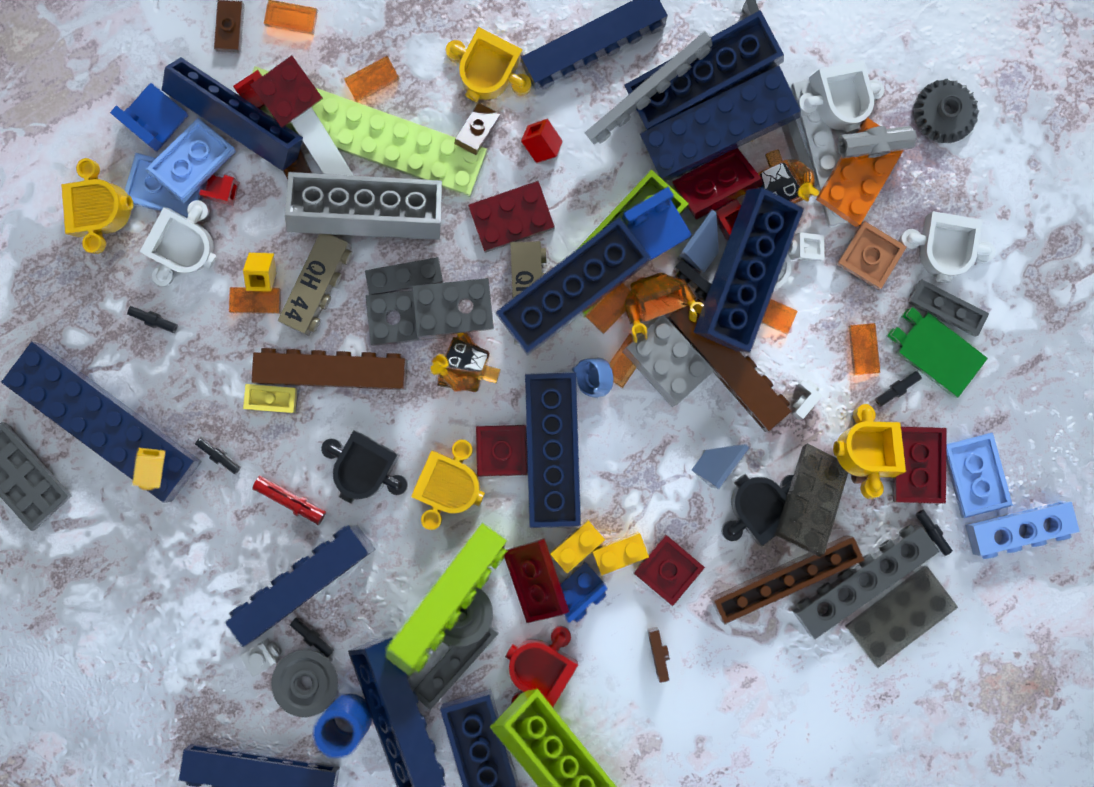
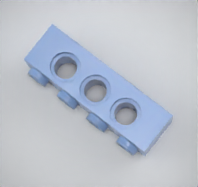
M1060 501L965 525L972 553L982 556L983 559L997 557V552L1007 550V553L1023 550L1022 546L1031 544V547L1046 545V540L1055 538L1056 541L1072 538V533L1080 532L1073 504L1067 501ZM1048 518L1051 526L1049 530L1045 531L1043 523ZM1024 524L1026 534L1021 537L1019 535V528ZM999 530L1002 533V539L999 543H996L994 535Z

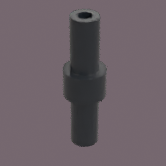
M130 306L127 311V315L144 321L145 325L152 328L159 327L171 333H175L178 328V324L161 318L160 314L153 311L146 312Z
M915 371L902 381L897 380L891 384L889 390L875 398L878 406L882 407L893 398H899L904 395L909 387L922 379L919 372Z
M203 437L196 441L195 445L210 456L209 459L217 465L220 463L234 475L241 469V466L226 456L227 452L220 447H214Z
M924 509L918 511L915 514L942 554L947 556L952 553L953 550L942 536L943 532L937 524L934 525Z
M297 618L290 623V626L304 637L303 641L310 647L313 645L327 658L332 654L334 649L320 638V634L314 629L310 630Z

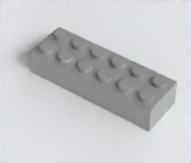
M288 172L285 205L287 232L440 240L442 181Z

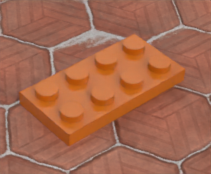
M867 117L861 122V129L855 133L864 132L867 129L879 127V125ZM904 150L893 151L874 158H868V155L842 158L841 156L816 200L853 226H860Z

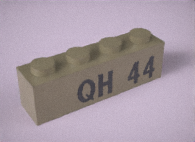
M331 234L318 235L277 321L310 336L311 331L315 332L320 323L318 317L322 309L325 310L330 303L331 296L329 294L332 288L337 287L341 280L342 274L340 271L343 265H347L352 257V246L348 242Z
M541 241L510 242L512 298L546 274L542 273L541 264L546 263V248H541Z

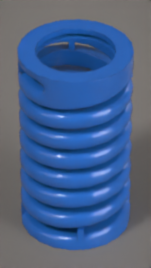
M357 694L342 695L335 699L319 717L314 726L313 738L317 748L324 755L332 758L346 757L358 747L373 721L366 700ZM335 717H342L348 720L354 732H346L340 729L336 724Z

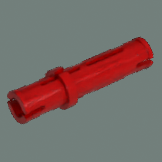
M261 475L256 479L252 490L292 510L295 516L301 515L318 526L326 515L325 510L307 502V498H300L263 478Z

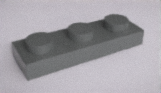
M439 257L365 270L369 295L412 289V286L443 283Z
M923 279L918 282L908 302L975 337L979 336L989 316L988 312Z

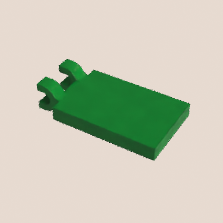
M915 308L906 309L901 317L911 323L913 327L907 335L899 327L892 328L886 337L900 346L896 352L898 355L954 398H959L988 358L929 312L925 313L922 317Z

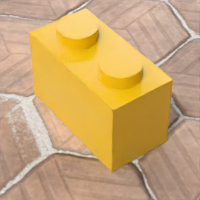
M587 519L550 552V555L568 573L604 542L605 539Z
M639 532L599 546L592 551L601 576L649 558Z

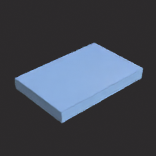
M197 118L146 168V171L180 201L185 203L236 150L200 118Z
M135 153L125 191L131 196L133 204L157 211H162L163 207L170 208L187 218L188 205L196 200L202 201L203 197L199 195L200 189L205 190L207 181L183 203L147 173L146 168L156 158Z
M993 433L947 444L946 462L962 518L1013 506Z

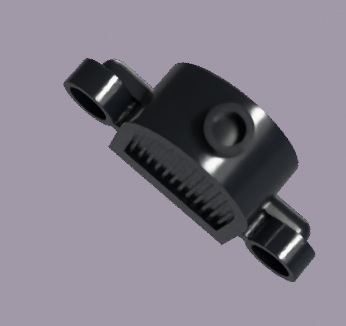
M353 430L344 448L337 439H327L323 442L321 446L322 454L329 459L338 458L333 468V480L337 489L341 492L339 497L344 501L352 504L354 499L371 497L378 493L384 484L387 485L388 491L393 495H401L406 492L408 488L407 479L401 475L390 476L400 454L356 430Z
M746 474L740 476L734 481L736 488L731 498L732 510L738 521L725 522L721 533L725 539L737 541L741 538L743 530L746 529L758 545L764 546L802 516L787 496L800 492L802 489L800 478L795 475H786L782 478L779 486L773 480L765 477L749 478Z

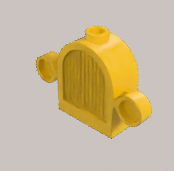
M480 27L477 28L467 49L459 40H452L447 44L446 54L448 59L452 62H460L461 81L466 90L465 96L468 99L478 102L479 99L491 100L497 98L506 90L509 83L512 84V90L516 95L524 96L530 92V78L525 74H515L521 62V56H523V49Z
M83 158L77 163L76 171L80 177L84 178V181L61 184L65 234L78 238L84 237L82 241L84 250L89 253L100 254L106 247V240L103 234L114 233L125 226L133 209V200L123 188L98 179L100 173L99 164L89 158Z
M862 404L853 411V419L857 424L844 431L837 441L834 442L833 453L845 471L857 477H866V480L860 486L861 493L867 499H875L881 496L884 491L880 477L894 478L906 472L900 422H874L875 410L868 404Z
M466 440L456 441L452 446L453 459L431 450L411 495L412 498L432 506L430 510L422 514L421 523L424 528L428 530L437 529L442 523L441 511L460 513L470 508L473 504L480 506L485 492L480 491V481L476 472L468 465L463 464V461L468 459L473 452L470 442Z

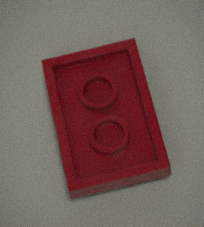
M738 148L672 181L674 190L689 203L687 208L696 220L746 194L748 189H755L763 185L762 178Z
M539 180L468 205L485 253L509 245L510 242H518L555 229Z
M901 427L906 472L893 478V502L946 504L947 428Z
M545 538L507 549L504 558L526 623L568 613L569 609Z

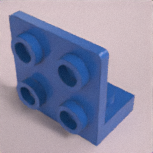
M149 83L135 101L124 111L116 105L110 112L156 152L188 117L186 111L152 83Z
M669 186L624 212L622 217L625 225L649 254L651 260L690 238L692 235L671 201L674 195Z
M586 561L560 584L569 612L565 614V620L568 623L573 620L576 623L588 613L586 608L592 603L597 605L607 596L605 592L608 589L606 584Z

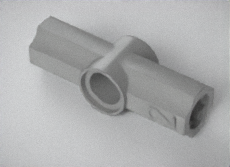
M879 126L860 133L841 135L838 137V154L842 158L868 155V158H874L893 151L912 149L915 147L917 139L916 131L911 126L891 129Z

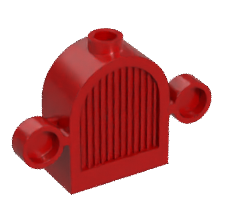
M565 626L555 627L551 632V644L539 639H530L518 646L511 645L505 658L510 660L509 674L511 680L521 690L513 695L511 704L522 692L538 689L549 704L554 707L578 667L577 660L560 650L561 647H565L570 643L571 633Z

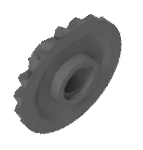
M948 78L936 80L928 84L918 94L914 103V119L919 130L929 139L939 143H954L965 138L977 123L980 111L977 107L978 100H975L973 96L974 92L970 91L967 85L958 83V80L952 81L948 80ZM944 105L952 108V114L945 111Z
M477 587L475 589L477 593L466 610L461 608L460 612L465 613L467 617L462 621H457L451 631L447 628L444 631L445 636L442 643L448 647H470L487 634L492 624L493 609L488 596L482 589L480 590Z
M310 649L298 650L285 656L277 664L271 681L272 693L278 705L287 713L297 717H311L326 710L335 699L339 687L335 666L320 652L311 651ZM302 676H307L311 679L312 686L310 688H306L301 684Z

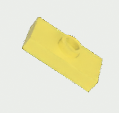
M245 384L243 409L295 413L297 388Z

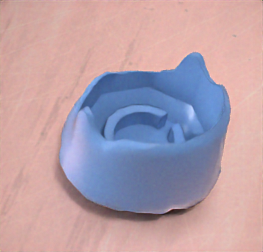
M603 358L583 359L572 368V371L576 372L581 392L587 396L594 398L604 397L613 387L612 368L608 361Z

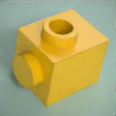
M249 252L243 268L246 291L271 292L277 274L274 253Z
M138 448L133 478L134 486H138L143 490L160 488L165 451Z

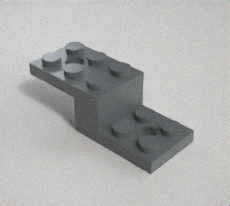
M489 278L412 286V291L366 295L370 344L372 346L446 338L448 334L494 330ZM470 300L473 303L472 311L466 314L460 312V302ZM392 311L400 314V321L395 325H390L387 322V315Z

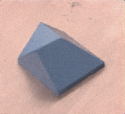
M713 210L677 258L679 261L682 259L689 266L702 272L706 271L719 253L717 216Z
M744 444L703 450V455L691 471L710 487L719 489L750 447Z

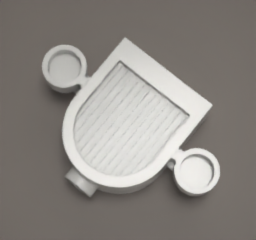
M864 60L817 70L809 77L813 94H803L796 102L801 110V115L808 116L817 109L826 125L835 130H845L846 134L861 129L859 123L871 114L874 101L881 98L884 94V86L878 80H869Z
M199 200L191 202L187 208V218L170 208L163 207L140 250L142 254L162 264L152 272V280L155 284L159 286L171 284L174 279L172 270L188 273L200 270L203 267L210 269L215 262L217 255L213 254V240L208 231L197 224V221H202L209 215V207L205 202Z
M934 211L925 216L923 235L915 229H908L899 238V242L907 246L905 250H913L921 245L920 259L926 271L936 277V281L942 283H951L952 277L970 269L975 260L985 263L992 260L996 253L995 247L990 242L979 243L983 220Z

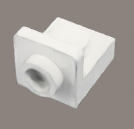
M796 233L788 251L791 261L797 259L809 261L824 260V235Z
M801 380L796 384L799 389L807 394L806 397L801 395L793 404L795 410L791 414L798 420L804 419L823 396L818 392L820 388L810 380Z
M268 638L240 655L252 677H255L281 660L278 656L280 655L278 647L274 642H270Z

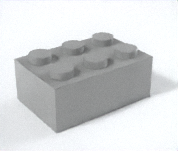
M662 315L647 328V340L642 333L637 337V343L633 341L622 352L673 407L679 404L703 382L714 369L674 325Z

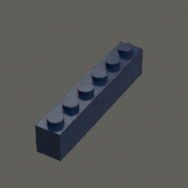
M632 0L521 56V64L530 78L534 89L536 90L540 87L541 89H546L555 83L554 80L562 76L563 78H568L577 72L576 69L584 65L586 67L594 65L598 62V58L603 55L611 56L617 53L621 46L627 43L633 45L649 32L652 34L659 32L665 27L668 15L660 0Z
M180 57L165 67L162 83L163 92L282 171L298 159L303 137L286 126L282 128L276 119L184 58Z
M190 744L183 750L178 781H184L186 785L192 787H199L202 784L211 785V787H337L340 767Z

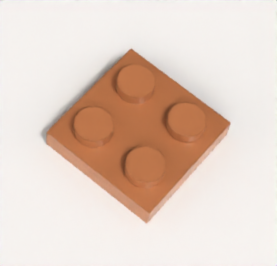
M863 221L836 265L880 290L907 246Z

